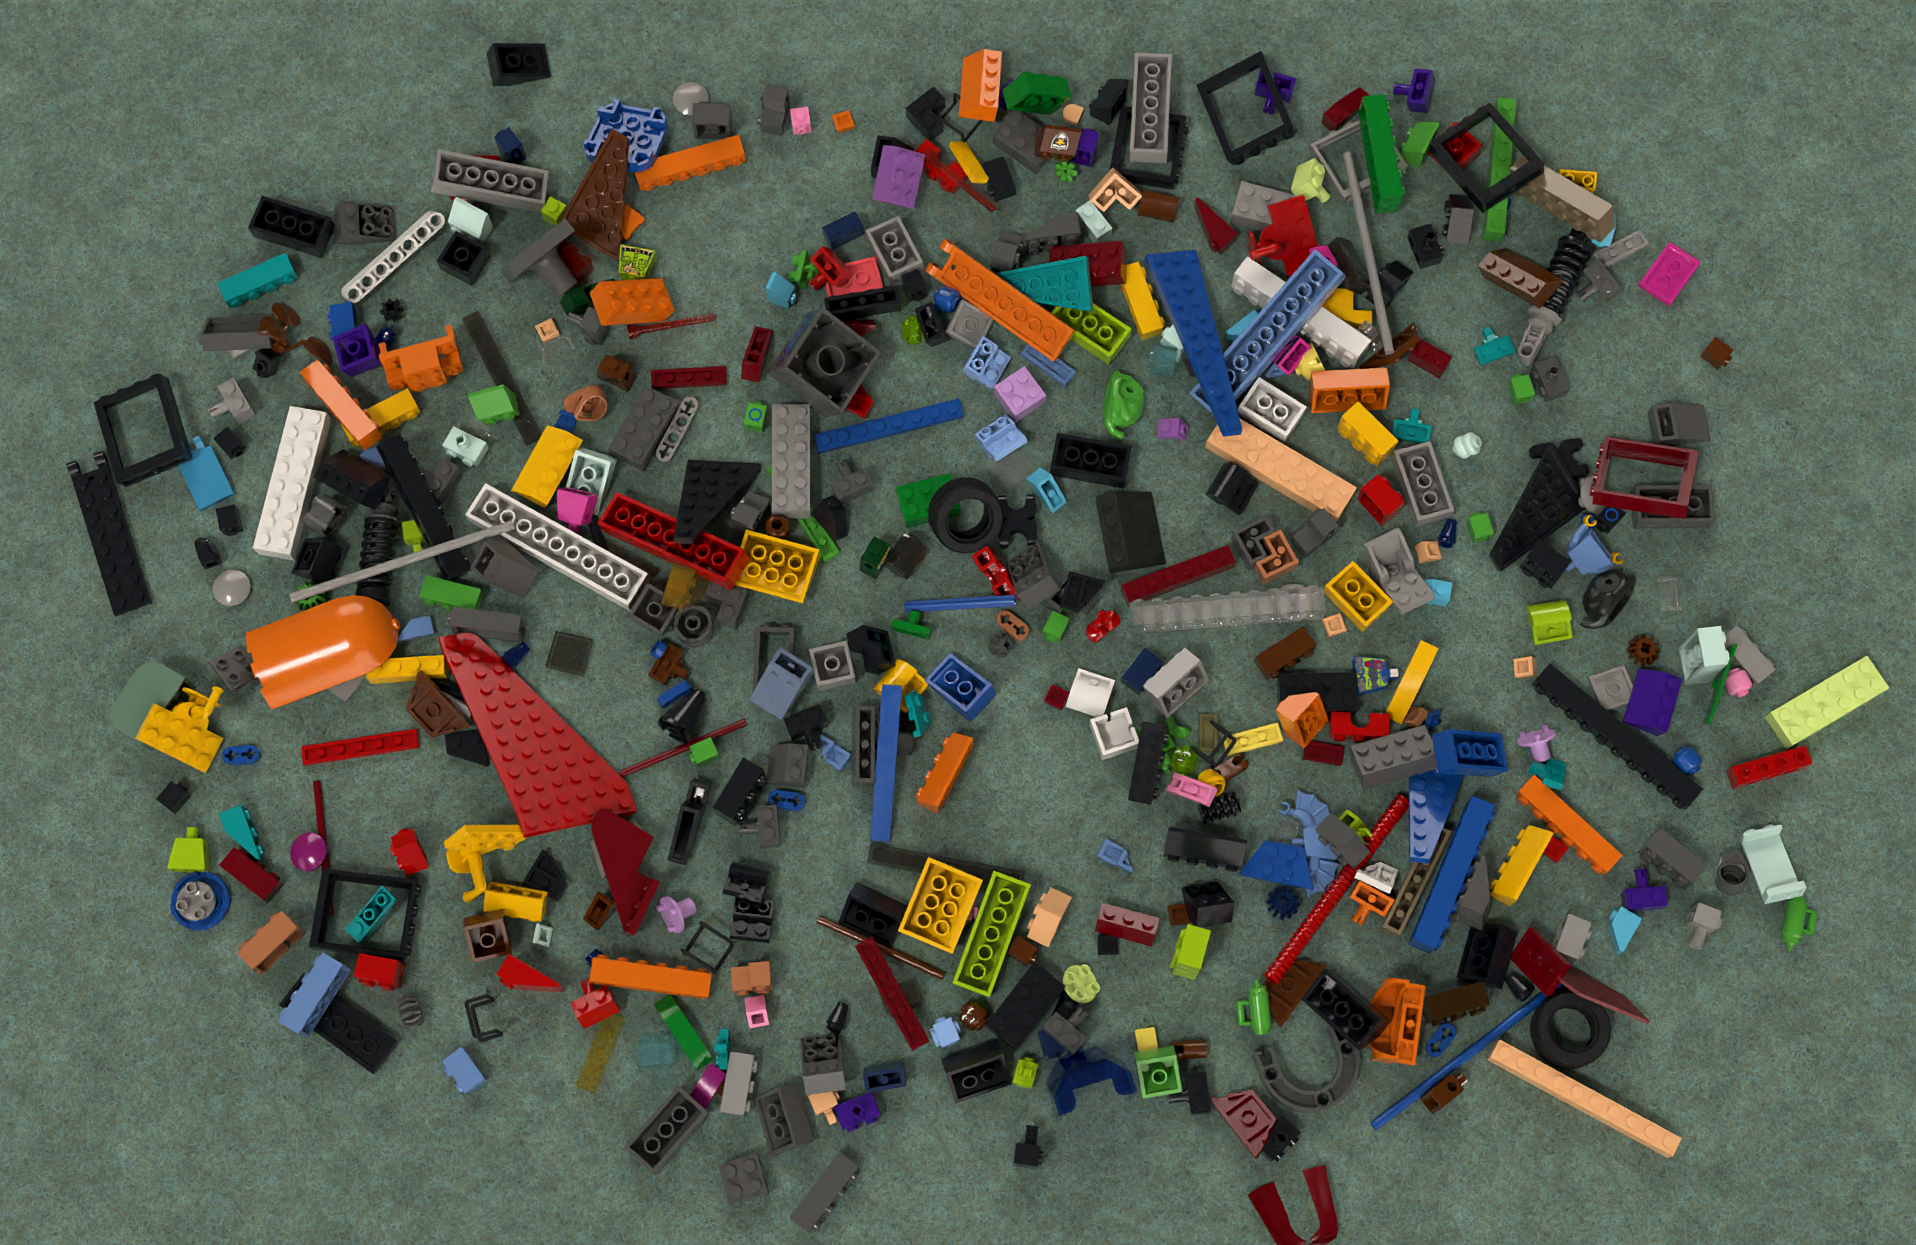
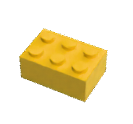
M1359 402L1355 403L1342 415L1337 427L1339 434L1345 439L1348 438L1352 442L1353 448L1358 452L1361 451L1365 455V459L1376 467L1394 452L1398 440Z
M1354 561L1327 583L1323 590V593L1362 633L1381 617L1393 603Z

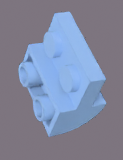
M982 336L965 364L963 371L970 379L977 380L989 389H993L1011 357L999 350L998 345Z
M1007 415L998 418L995 422L982 428L975 434L984 452L990 459L993 458L996 462L1028 442L1025 435L1016 428L1015 423Z

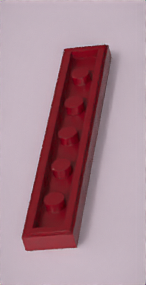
M873 937L855 945L857 952L912 1052L929 1043L930 1041Z

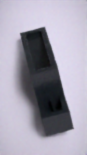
M696 778L690 781L686 800L680 806L668 861L687 865L704 816L712 783Z

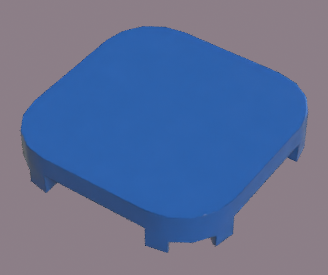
M613 99V103L607 104L604 107L600 105L597 109L598 117L588 139H584L583 143L588 160L593 163L611 129H614L629 138L627 171L642 172L652 167L668 133L667 119L660 108L654 106L653 110L622 105L620 100Z

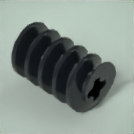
M1235 791L1231 793V798L1227 793L1224 794L1223 799L1218 795L1216 802L1213 799L1209 807L1198 803L1199 813L1204 824H1206L1208 817L1211 822H1214V816L1221 820L1222 814L1228 819L1229 812H1232L1234 817H1236L1237 810L1241 813L1239 798Z

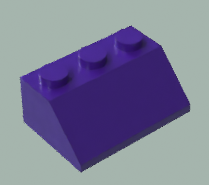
M1638 669L1622 723L1656 736L1667 733L1682 679L1666 672Z

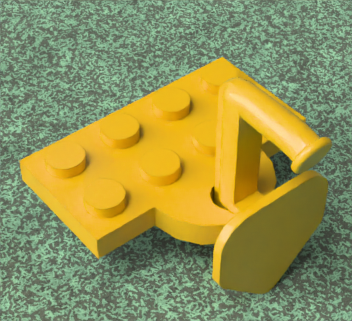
M217 686L212 687L213 691L208 698L192 689L183 687L182 691L188 694L190 698L188 702H181L171 711L157 704H152L135 739L206 773L223 740L222 737L207 730L208 717L211 715L214 707L220 708L221 706L217 701L221 693L224 692L223 689Z
M464 825L444 841L445 849H448L446 857L450 869L455 873L472 874L475 888L464 892L463 900L466 903H470L486 890L481 855L496 849H504L506 851L514 849L515 845L526 839L523 838L519 825Z

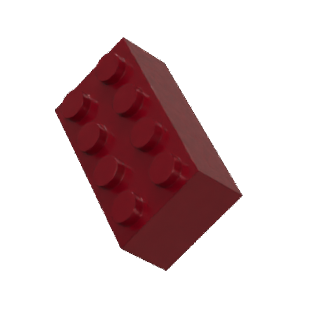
M1122 241L1049 247V263L1087 256L1091 287L1126 284L1127 249Z

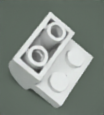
M1078 669L1066 707L1095 717L1104 715L1115 680Z

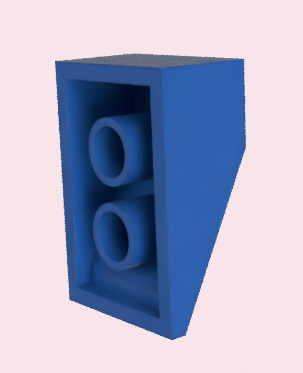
M951 653L924 680L955 711L970 722L996 695L991 683Z

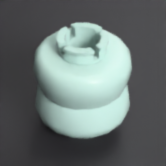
M1468 432L1463 436L1455 438L1453 451L1460 458L1466 459L1480 452L1482 441L1478 435Z

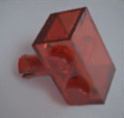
M563 241L557 247V252L571 270L579 285L594 270L592 260L586 254L581 255L578 252V248L572 243L568 244Z

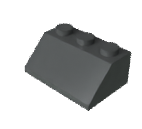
M797 1083L780 1086L754 1098L771 1156L814 1142Z

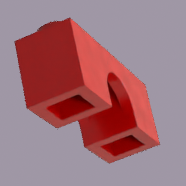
M928 139L915 150V152L925 154L922 170L926 172L932 181L936 180L939 182L944 191H950L954 195L968 180V176L963 168L955 161L946 168L936 165V162L941 157L940 149Z
M985 546L972 555L980 571L992 583L993 587L991 588L996 596L1015 595L1016 599L1019 598L1009 572L992 547Z
M1331 712L1329 715V738L1334 739L1335 742L1353 739V742L1362 743L1365 740H1373L1390 735V714L1370 713L1368 724L1363 728H1358L1352 724L1351 712Z

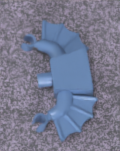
M1297 790L1296 808L1292 809L1287 802H1281V805L1288 807L1286 811L1279 810V812L1283 816L1292 814V817L1299 819L1302 823L1301 838L1291 839V845L1305 849L1310 876L1314 886V890H1305L1307 897L1311 898L1316 892H1325L1326 885L1335 880V870L1340 864L1335 862L1337 855L1331 851V846H1324L1317 839L1319 835L1315 831V828L1330 814L1328 805L1317 800L1315 794L1308 795Z

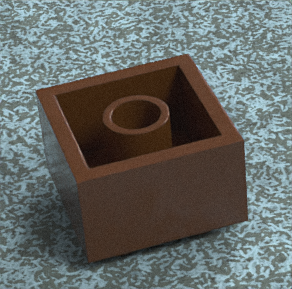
M503 909L464 918L463 928L472 963L512 954V944Z

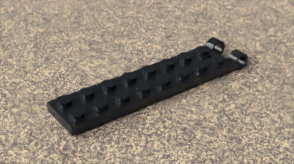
M104 451L93 454L98 466L96 470L81 474L80 466L76 460L66 463V467L75 488L113 614L119 616L150 605L152 600Z

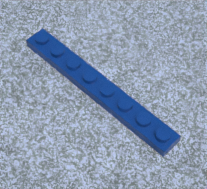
M955 399L814 434L818 454L961 419L964 418L960 400Z

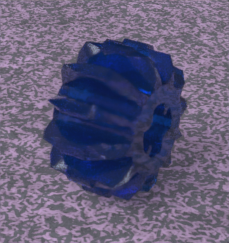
M1286 886L1282 887L1281 892L1276 887L1274 889L1275 894L1272 892L1268 894L1271 899L1266 900V904L1272 906L1267 911H1275L1272 917L1275 918L1277 914H1280V920H1283L1285 914L1288 919H1291V913L1296 914L1298 912L1294 907L1300 906L1299 902H1295L1299 896H1291L1294 891L1293 889H1290L1287 893ZM1280 899L1287 901L1285 907L1279 905Z

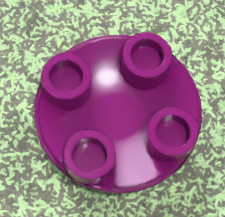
M307 832L295 839L291 846L290 857L294 866L299 870L313 872L323 863L329 848L320 835Z

